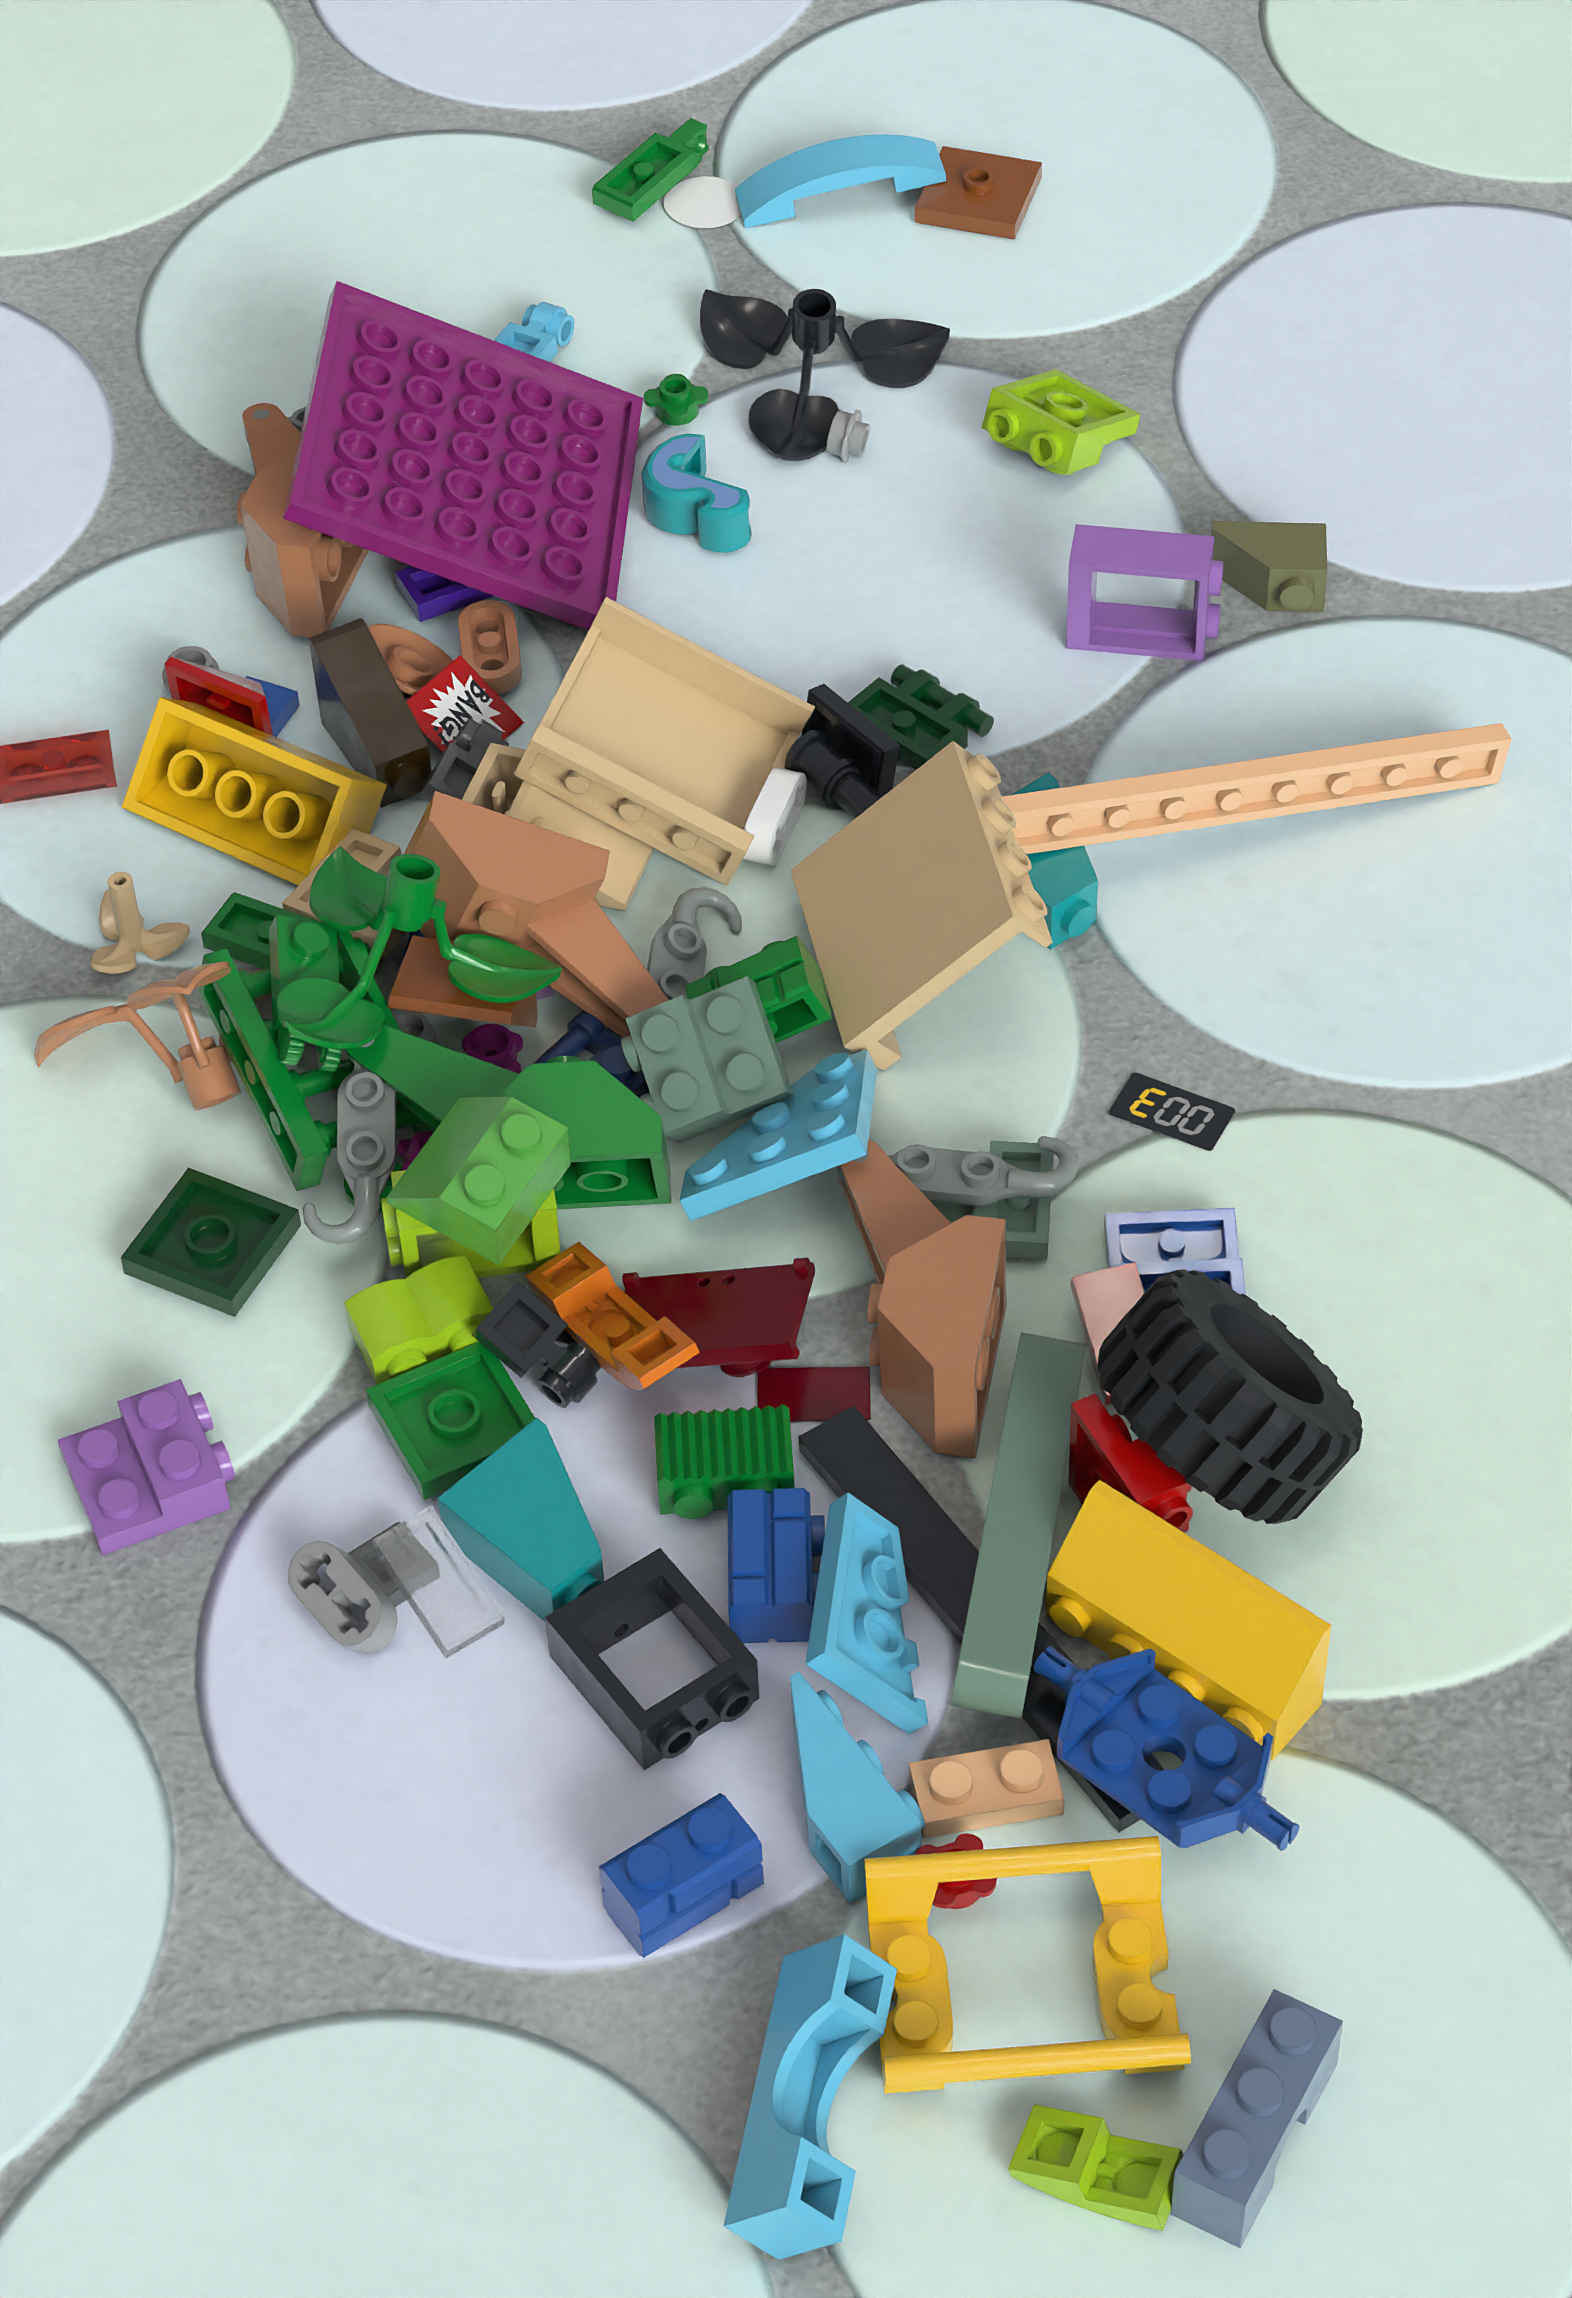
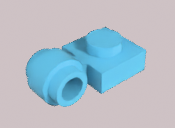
M540 302L538 305L532 304L526 309L521 325L509 322L494 341L550 362L558 353L557 345L564 347L571 340L574 331V319L571 315L567 314L566 309L547 302Z

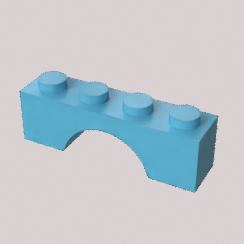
M845 1934L783 1956L723 2226L778 2260L842 2242L856 2171L830 2154L827 2143L828 2116L837 2089L850 2067L870 2045L884 2035L897 1968Z

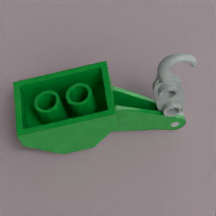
M383 1024L381 1032L371 1042L363 1046L345 1049L348 1060L354 1067V1070L342 1081L338 1089L337 1159L354 1196V1212L346 1222L338 1225H329L320 1220L312 1203H306L302 1210L304 1223L310 1232L324 1242L343 1244L353 1242L367 1234L376 1222L380 1207V1196L396 1164L397 1102L434 1131L459 1097H513L568 1127L571 1165L554 1187L557 1209L672 1203L671 1167L661 1116L595 1060L583 1061L573 1056H558L549 1059L546 1063L529 1064L518 1074Z

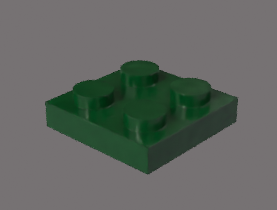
M188 1167L120 1257L124 1274L235 1317L301 1227L299 1210Z

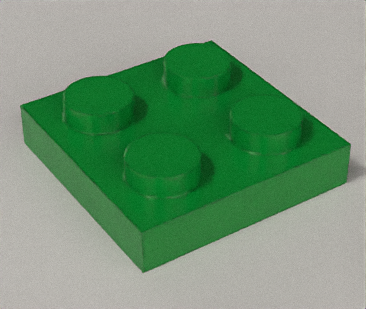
M480 1342L471 1344L366 1389L369 1408L423 1500L447 1491L536 1419L501 1361Z

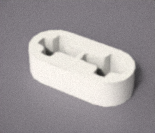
M778 767L772 769L745 825L744 830L753 834L754 838L743 858L744 860L768 866L776 865L804 805L807 779L804 773Z

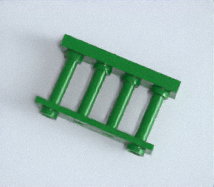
M337 929L339 983L351 991L359 981L368 958V953L363 941L359 937L353 938L350 931ZM227 948L204 954L202 965L227 961L230 965L231 972L227 976L199 987L197 991L296 1191L319 1185L326 1157L330 1156L331 1149L337 1147V1121L324 1125L320 1120L313 1121L305 1105V1098L338 1089L342 1081L353 1072L354 1067L346 1059L340 1061L335 1072L316 1068L298 1074L294 1069L288 1070L286 1065L279 1061L278 1030L273 1029V1023L269 1019H262L255 1005V998L271 994L270 968L250 974L244 969L238 970ZM373 977L368 991L362 999L379 1006L384 1011L385 1019L383 1024L401 1031ZM397 1102V1129L410 1125L414 1134L421 1131L435 1132Z

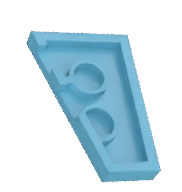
M846 1493L829 1504L805 1664L906 1733L911 1734L928 1724L925 1700L917 1697L914 1698L910 1672L920 1665L916 1642L905 1639L900 1609L901 1606L910 1600L899 1528L850 1493Z

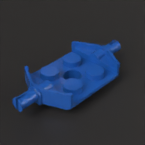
M1053 1646L1047 1647L1046 1653L1042 1652L1034 1665V1671L1065 1692L1064 1704L1066 1707L1058 1734L1057 1758L1177 1847L1188 1848L1235 1830L1243 1834L1249 1827L1277 1846V1849L1280 1851L1285 1850L1287 1844L1293 1842L1300 1826L1267 1804V1799L1263 1796L1272 1752L1273 1736L1267 1733L1263 1737L1261 1746L1155 1670L1156 1652L1152 1649L1094 1665L1090 1670L1087 1668L1081 1669L1056 1651V1648ZM1165 1751L1176 1755L1182 1761V1764L1174 1770L1160 1771L1150 1767L1144 1759L1151 1753Z

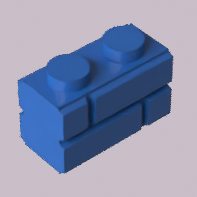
M805 1488L773 1489L771 1493H766L764 1489L732 1490L728 1494L729 1626L742 1643H767L769 1639H775L777 1642H809L819 1572H812V1557L822 1556L825 1518L824 1515H811L810 1492Z
M719 1793L600 1865L599 1874L603 1887L601 1889L603 1906L609 1917L639 1956L645 1958L729 1906V1900L732 1898L740 1899L763 1885L762 1844L756 1833L727 1797Z

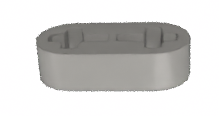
M323 1541L307 1543L296 1552L290 1561L288 1569L289 1586L294 1595L335 1641L349 1649L364 1654L378 1652L389 1644L395 1634L398 1623L397 1610L389 1597L351 1555ZM323 1563L328 1565L325 1571L337 1585L332 1591L319 1586L321 1579L317 1570ZM353 1603L367 1609L364 1615L369 1624L362 1632L357 1630L360 1625L358 1619L348 1609Z

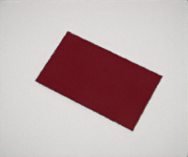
M870 1366L766 1368L758 1373V1408L763 1409L769 1405L776 1409L783 1404L789 1408L790 1421H827L855 1406L866 1420H871Z

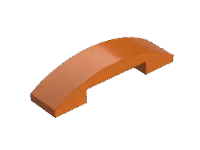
M580 1242L575 1243L525 1276L539 1299L568 1324L565 1330L576 1343L587 1349L597 1359L600 1367L608 1374L633 1390L640 1391L700 1353L696 1343L667 1317L664 1316L656 1321L617 1287L607 1265Z

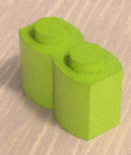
M454 1256L435 1261L418 1269L406 1279H395L375 1284L356 1293L344 1302L349 1329L376 1385L479 1342L471 1334L493 1310L467 1256Z

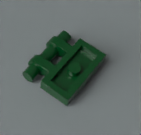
M904 664L897 666L893 671L890 680L891 684L878 677L848 702L900 745L898 759L915 770L952 741L964 749L968 747V729L984 737L990 732L994 724V717L982 711L977 700L965 693L955 695L941 687L940 681L936 676L924 669L914 671Z

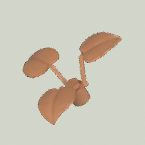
M227 961L216 962L190 968L179 973L172 980H159L136 990L127 997L128 1004L88 1011L53 1025L37 1039L34 1052L37 1066L40 1067L52 1052L78 1035L102 1024L125 1021L133 1025L168 1067L174 1083L183 1081L195 1111L215 1106L240 1095L242 1092L230 1064L232 1060L220 1036L219 1046H216L213 1036L201 1039L184 995H190L193 989L227 976L231 972L229 963ZM268 994V995H264V996L255 998V1001H256V1000L263 999V998H266V997H269V996H272V995H271V994ZM173 997L190 1044L178 1049L181 1061L178 1062L136 1012L137 1009H143Z

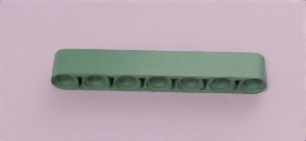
M1023 1332L1020 1334L951 1706L1018 1719L1022 1717L1070 1444L1071 1403L1077 1401L1087 1344Z

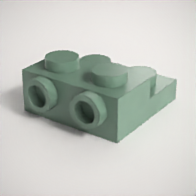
M748 976L691 1000L680 995L625 1018L631 1035L621 1039L624 1055L635 1073L643 1071L650 1091L642 1095L640 1099L661 1116L664 1134L679 1143L759 1111L770 1104L794 1096L755 981Z

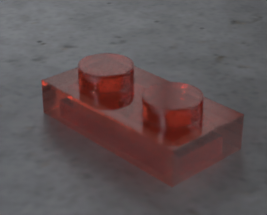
M109 730L0 746V804L117 787Z

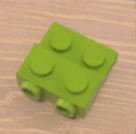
M1054 369L992 388L981 428L988 431L994 441L1001 443L1006 448L1030 454L1038 465L1044 466L1047 470L1060 475H1071L1075 471L1099 464L1104 445L1134 435L1141 414L1067 374Z

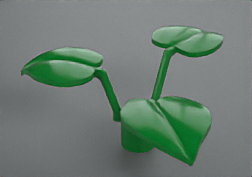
M340 846L326 859L313 879L309 895L310 909L319 920L335 929L359 931L370 926L373 930H377L378 933L359 981L351 991L330 979L318 977L301 978L289 983L281 990L278 995L276 1012L282 1027L288 1028L298 1038L320 1047L349 1049L371 1042L382 1030L385 1013L379 1006L362 998L368 991L391 930L395 928L406 932L417 931L430 918L433 919L440 955L452 961L448 967L447 977L453 985L475 998L494 1003H509L522 1000L557 980L562 972V967L519 946L488 935L462 934L454 940L452 945L449 940L444 917L447 903L435 899L440 878V868L434 861L417 854L398 855L391 860L388 876L386 877L359 863Z

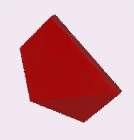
M170 657L164 663L172 699L200 704L273 736L266 696L260 682L175 657Z

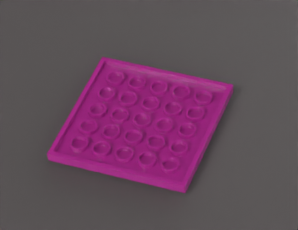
M336 281L329 296L283 519L461 583L467 587L513 602L524 608H529L565 621L576 627L589 630L605 598L608 597L615 602L617 599L643 398Z

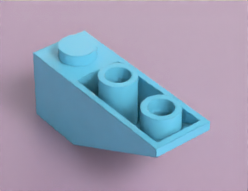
M798 1671L790 1676L791 1706L809 1852L851 1904L866 1895L864 1859L915 1855L921 1847V1829L925 1827V1821L919 1806L912 1796L905 1790L896 1792L886 1780L882 1764L873 1748L863 1739L856 1742L844 1728L842 1715L831 1696L824 1690L815 1692Z

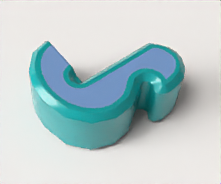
M686 433L674 436L658 445L648 455L641 471L643 506L648 521L665 532L679 535L699 533V545L703 549L713 552L729 553L746 546L752 536L748 513L750 508L749 495L745 489L705 477L707 470L705 436Z

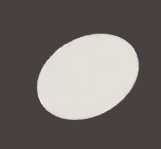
M702 176L686 179L679 182L666 193L664 209L673 220L685 226L694 228L724 226L741 216L735 194V188L738 185L719 177Z

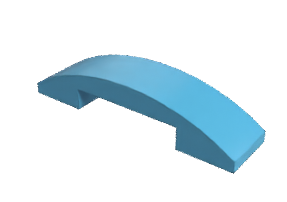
M863 135L820 143L780 158L747 178L735 188V194L745 228L796 217L793 200L889 177H891L895 191L898 193L945 182L946 173L936 144L933 141L904 135Z

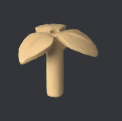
M116 872L108 878L109 890L107 889L104 892L99 910V924L102 935L118 943L97 949L91 957L90 966L96 971L109 974L128 972L135 969V953L139 951L148 958L157 961L179 948L187 939L190 928L187 924L176 922L163 923L148 931L144 929V919L138 909L132 877L126 872Z

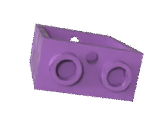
M1076 524L1069 559L1066 649L1203 661L1206 639L1218 638L1221 604L1210 603L1211 595L1220 596L1224 566V561L1213 560L1214 536ZM1097 572L1195 581L1193 610L1097 602Z

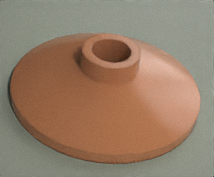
M375 624L368 627L406 699L412 697L453 661L438 646L412 631L389 624Z

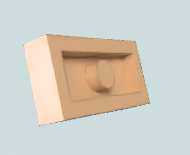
M1049 1739L909 1763V1780L913 1797L925 1821V1827L921 1829L923 1838L1064 1814V1796Z

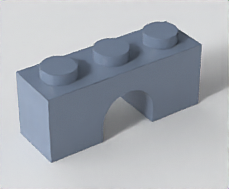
M1273 1989L1174 2172L1171 2215L1241 2248L1273 2187L1278 2160L1295 2122L1298 2121L1306 2125L1337 2066L1343 2020Z

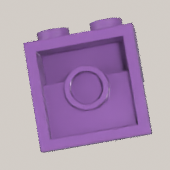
M181 1379L119 1400L117 1403L121 1415L120 1418L57 1440L61 1456L102 1555L231 1509L225 1482L235 1479V1473L223 1441L209 1444L205 1432L213 1430L214 1427L205 1399L201 1392L188 1396Z

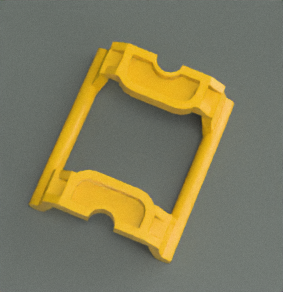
M1158 1836L864 1859L870 1951L897 1968L891 1997L896 2006L888 2013L884 2035L879 2038L884 2094L945 2089L944 2083L1124 2069V2075L1184 2070L1185 2064L1191 2063L1188 2033L1180 2034L1175 1994L1158 1990L1151 1981V1978L1156 1973L1168 1969L1169 1957L1161 1906V1849ZM1090 1871L1101 1902L1102 1923L1094 1934L1092 1962L1101 2028L1106 2040L952 2052L953 2018L946 1957L942 1946L934 1937L928 1934L927 1918L930 1914L938 1883Z

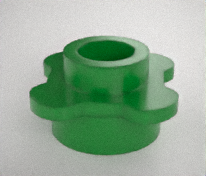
M670 374L661 381L659 387L649 389L644 393L645 405L655 407L656 416L661 422L674 426L692 422L699 413L698 405L705 404L709 399V392L705 387L694 386L682 374Z

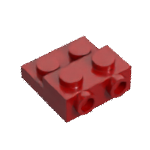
M1096 1393L1072 1402L1068 1484L1083 1505L1090 1489L1101 1480L1184 1533L1189 1530V1521L1193 1516V1510L1186 1501L1187 1493L1192 1488L1185 1481L1186 1478L1173 1467L1169 1468L1156 1456L1157 1452L1146 1441L1142 1442L1139 1438L1132 1441L1131 1434L1124 1420L1118 1414L1110 1416Z

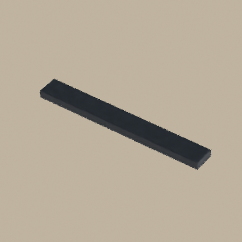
M855 1406L798 1436L799 1451L838 1498L846 1493H850L899 1528L906 1579L962 1645L979 1551ZM1038 1622L1022 1718L1041 1740L1049 1739L1052 1754L1057 1758L1058 1734L1066 1707L1064 1704L1065 1692L1041 1674L1036 1673L1034 1665L1042 1652L1046 1653V1648L1049 1646H1053L1060 1654L1070 1661L1072 1660ZM1149 1754L1144 1759L1150 1767L1160 1771L1165 1770L1152 1754ZM1057 1758L1118 1833L1141 1820Z

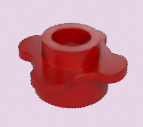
M963 1833L958 1835L954 1842L939 1847L931 1844L923 1845L917 1850L915 1855L983 1850V1842L976 1835ZM997 1878L938 1883L932 1905L942 1909H963L978 1901L980 1897H987L994 1892Z

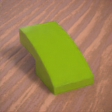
M1034 2104L1008 2170L1011 2177L1065 2202L1107 2217L1163 2231L1172 2206L1174 2172L1183 2157V2153L1179 2148L1111 2135L1104 2118Z

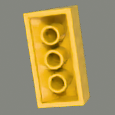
M159 697L121 808L299 885L352 828L370 834L387 784L200 704Z
M1101 1480L1090 1489L1047 1574L1046 1614L1052 1618L1053 1622L1063 1632L1072 1637L1081 1636L1106 1652L1111 1660L1152 1649L1156 1652L1154 1669L1261 1746L1263 1737L1267 1733L1273 1736L1271 1760L1273 1761L1322 1705L1331 1624Z

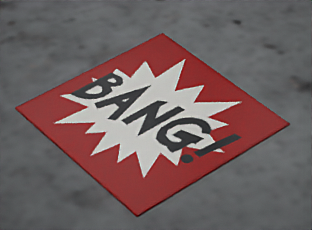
M461 655L406 701L421 731L441 752L451 742L453 743L456 735L468 718L473 719L477 723L484 719L503 732L501 738L504 740L524 723Z

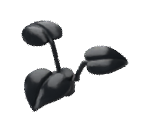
M708 289L703 293L700 308V329L704 344L709 353L724 365L740 369L756 367L763 361L766 353L772 356L779 355L791 334L794 343L803 351L799 394L786 389L768 391L754 401L749 411V430L755 441L773 457L781 458L785 461L810 459L826 450L829 431L839 409L836 402L831 398L809 396L813 355L824 352L833 343L835 334H837L851 361H863V373L871 382L889 388H905L920 383L932 372L949 340L950 328L914 320L877 319L861 324L853 331L850 339L844 327V317L836 316V301L834 297L821 289H807L797 294L793 300V307L788 310V317L783 309L769 301L754 297L724 295Z

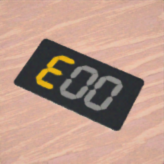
M1139 1073L1131 1074L1109 1110L1110 1116L1206 1151L1214 1149L1235 1113L1233 1107Z

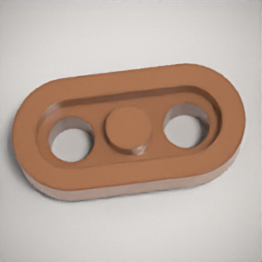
M483 600L470 604L462 610L458 617L462 657L498 695L506 693L515 688L522 678L514 612L508 605L494 600Z

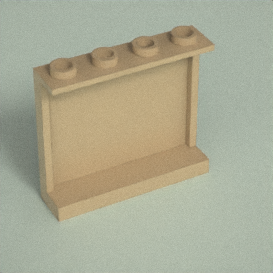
M606 597L513 775L727 886L754 838L753 834L744 830L749 814L772 769L775 767L784 769L786 755L798 739L815 706Z
M954 741L949 743L790 870L843 1046L854 1053L867 1049L875 1066L883 1071L902 1058L894 1028L1009 940L1022 932L1045 948L1053 943L1044 916L1047 915V907L1041 896L1034 890L1028 874L1032 869L1031 862L1024 850L1018 845L1013 831V827L1016 826L1015 817L1009 807L1003 802L997 786L1001 783L999 772L983 754L978 753L974 756Z

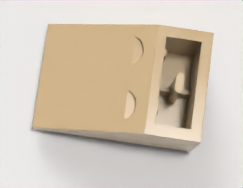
M490 743L462 800L610 850L606 877L594 899L599 906L625 911L654 848L513 775L525 750Z

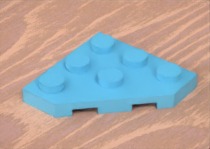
M865 1049L852 1055L840 1052L824 1058L813 1070L807 1072L791 1085L793 1097L762 1108L706 1155L693 1163L685 1171L679 1199L689 1220H696L867 1155L877 1068L868 1050Z

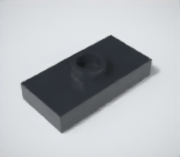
M822 684L809 689L807 703L815 706L802 729L801 736L811 730H821L830 738L831 747L843 758L854 759L862 766L865 782L881 796L887 794L893 789L900 745L827 685Z

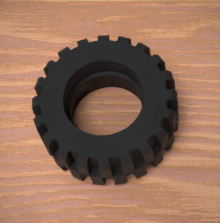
M1180 1269L1165 1273L1155 1280L1102 1342L1099 1348L1097 1370L1100 1372L1099 1380L1103 1390L1111 1394V1404L1119 1415L1124 1416L1131 1424L1130 1429L1142 1442L1146 1441L1157 1452L1156 1456L1169 1468L1173 1467L1186 1478L1185 1481L1199 1492L1205 1491L1214 1497L1215 1502L1230 1511L1236 1509L1242 1513L1244 1518L1255 1522L1264 1520L1266 1524H1278L1297 1519L1360 1449L1363 1432L1360 1412L1353 1408L1354 1401L1346 1389L1341 1388L1338 1384V1377L1326 1364L1320 1362L1314 1355V1351L1302 1339L1295 1337L1286 1328L1287 1325L1273 1314L1269 1315L1258 1306L1256 1301L1244 1293L1240 1295L1232 1290L1229 1284L1217 1278L1211 1280L1205 1273L1196 1270L1188 1272L1186 1269Z

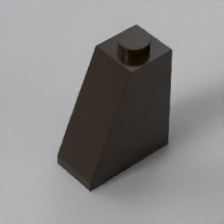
M360 618L308 638L321 723L356 772L387 784L380 807L383 808L420 793L432 772L429 745L367 624Z

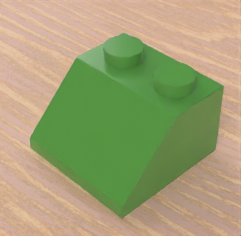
M459 1097L387 1196V1204L493 1263L500 1265L571 1165L568 1127L513 1097Z

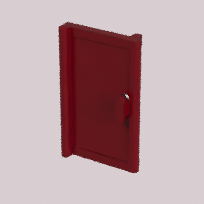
M808 1257L795 1258L793 1264L647 1277H639L637 1272L623 1273L622 1281L625 1287L624 1293L656 1321L664 1316L667 1317L696 1343L700 1353L677 1368L798 1359L800 1355L796 1340L814 1279L815 1265L813 1262H810Z

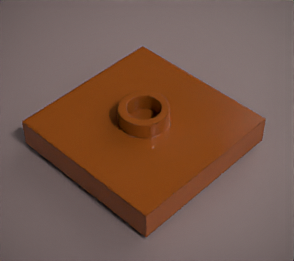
M943 146L939 156L946 173V181L924 186L915 205V222L1015 239L1042 178V162Z

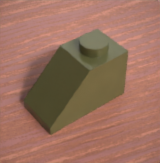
M1212 521L1211 536H1214L1213 560L1224 561L1222 578L1224 582L1266 611L1324 612L1327 580L1326 523Z

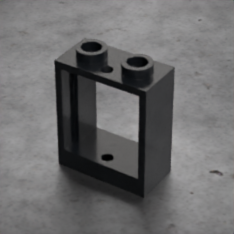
M661 1548L545 1617L551 1659L643 1770H646L663 1758L671 1759L679 1756L693 1744L697 1737L721 1722H732L740 1718L749 1710L753 1702L759 1699L757 1659ZM669 1611H672L718 1666L649 1709L644 1710L600 1658L599 1654Z

